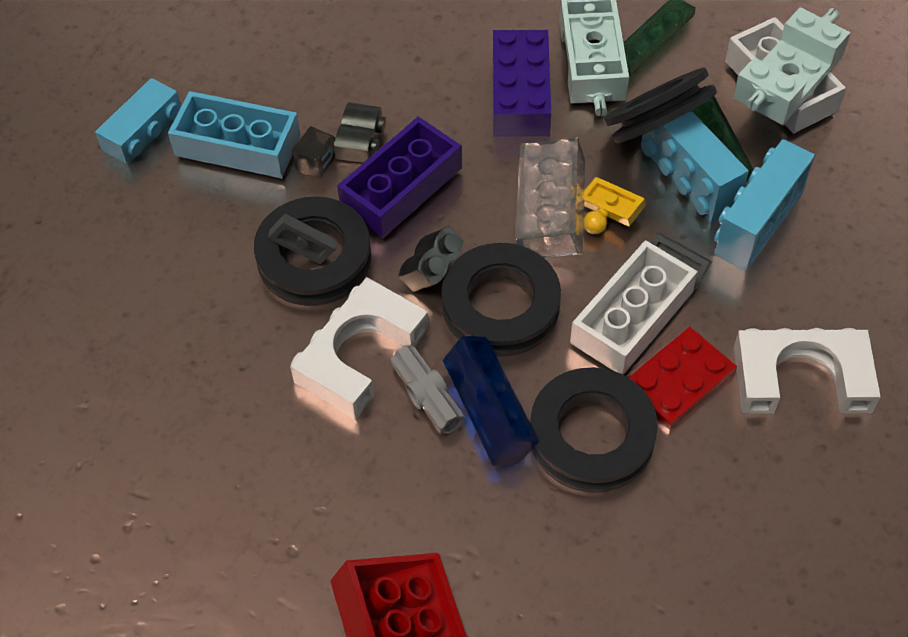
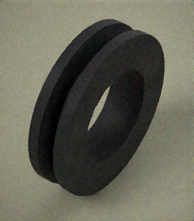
M705 67L672 79L632 99L605 116L604 120L607 126L618 123L623 125L612 135L615 143L636 138L659 128L714 97L717 94L714 85L701 88L698 86L700 82L709 76Z
M304 197L279 206L262 221L254 239L255 259L263 283L277 297L297 305H324L344 298L350 294L355 286H359L362 283L371 264L370 238L365 221L352 207L332 198ZM284 214H287L320 232L328 233L338 238L344 245L343 251L334 262L323 268L313 270L299 269L285 261L283 253L286 247L268 239L269 231Z
M491 243L478 246L465 252L455 260L444 277L442 305L446 325L460 343L478 353L490 356H513L525 353L545 341L557 324L561 300L559 278L551 264L543 256L527 247L512 243ZM492 279H508L516 281L527 288L532 295L533 301L523 314L512 319L496 320L483 316L475 310L469 299L472 292L480 284Z
M603 368L574 369L555 377L544 386L536 397L531 411L530 444L538 464L558 483L582 492L600 493L612 491L632 482L647 467L653 454L657 436V416L654 406L645 391L625 375ZM598 405L610 409L621 418L626 427V438L617 449L608 453L587 454L575 450L564 441L559 429L562 417L570 410L579 406Z

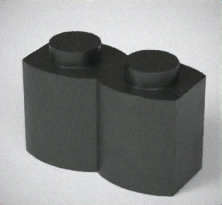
M347 103L334 142L336 159L364 163L379 150L378 137L380 133L383 134L386 128V117L382 116L381 107Z
M449 226L424 236L418 242L414 256L409 257L401 266L399 278L413 292L438 283L445 276L448 263L459 256L464 241Z

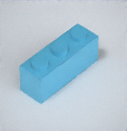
M153 78L147 81L95 131L101 150L128 165L176 118L181 108L177 91Z

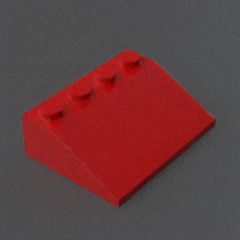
M439 553L346 560L330 580L346 637H467Z

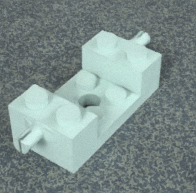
M561 0L559 24L562 42H565L567 51L570 104L592 102L594 103L595 114L600 116L601 109V115L604 116L607 113L605 102L626 100L629 83V73L616 0ZM595 40H598V41H599V43H590V42H588V41H595Z
M800 7L785 23L781 40L762 61L754 57L738 74L733 99L746 105L749 109L752 108V111H757L784 125L844 55L851 32L833 24L839 17L838 10L834 11V8H830L823 17H819ZM784 71H791L795 74L789 76Z

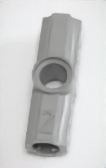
M405 345L397 349L390 358L391 365L405 383L407 393L413 404L419 410L423 409L440 434H450L456 431L464 422V415L448 394L447 386L440 373L436 369L431 370L414 346Z

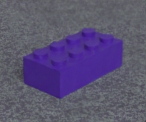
M493 30V137L550 136L551 89L548 30Z
M418 116L337 185L339 201L356 210L365 221L366 226L381 238H384L462 169V145Z

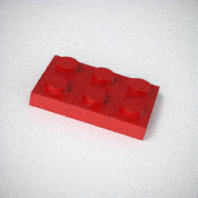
M689 326L628 378L645 391L654 406L657 419L670 430L736 372L737 365Z

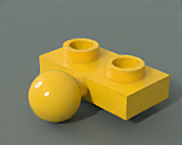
M595 177L579 196L581 205L594 210L587 213L583 220L584 228L590 234L602 233L607 227V217L629 227L646 207L645 198L598 177Z

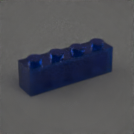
M461 336L445 356L443 363L492 465H518L536 446L539 439L487 337Z

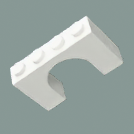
M366 277L360 286L357 285L352 289L348 300L342 307H338L333 311L330 321L324 328L314 333L306 349L303 352L297 353L293 358L290 368L294 383L356 420L374 398L373 382L368 377L340 361L337 357L338 349L346 339L361 332H377L389 337L402 346L415 347L429 329L428 311Z
M756 328L738 330L734 344V355L737 365L736 371L742 414L775 413L780 400L776 367L781 362L791 358H806L816 361L829 371L835 383L840 413H873L880 399V392L868 330H856L854 328H844L842 330H823L821 328L810 330H791L789 328L778 330H759Z

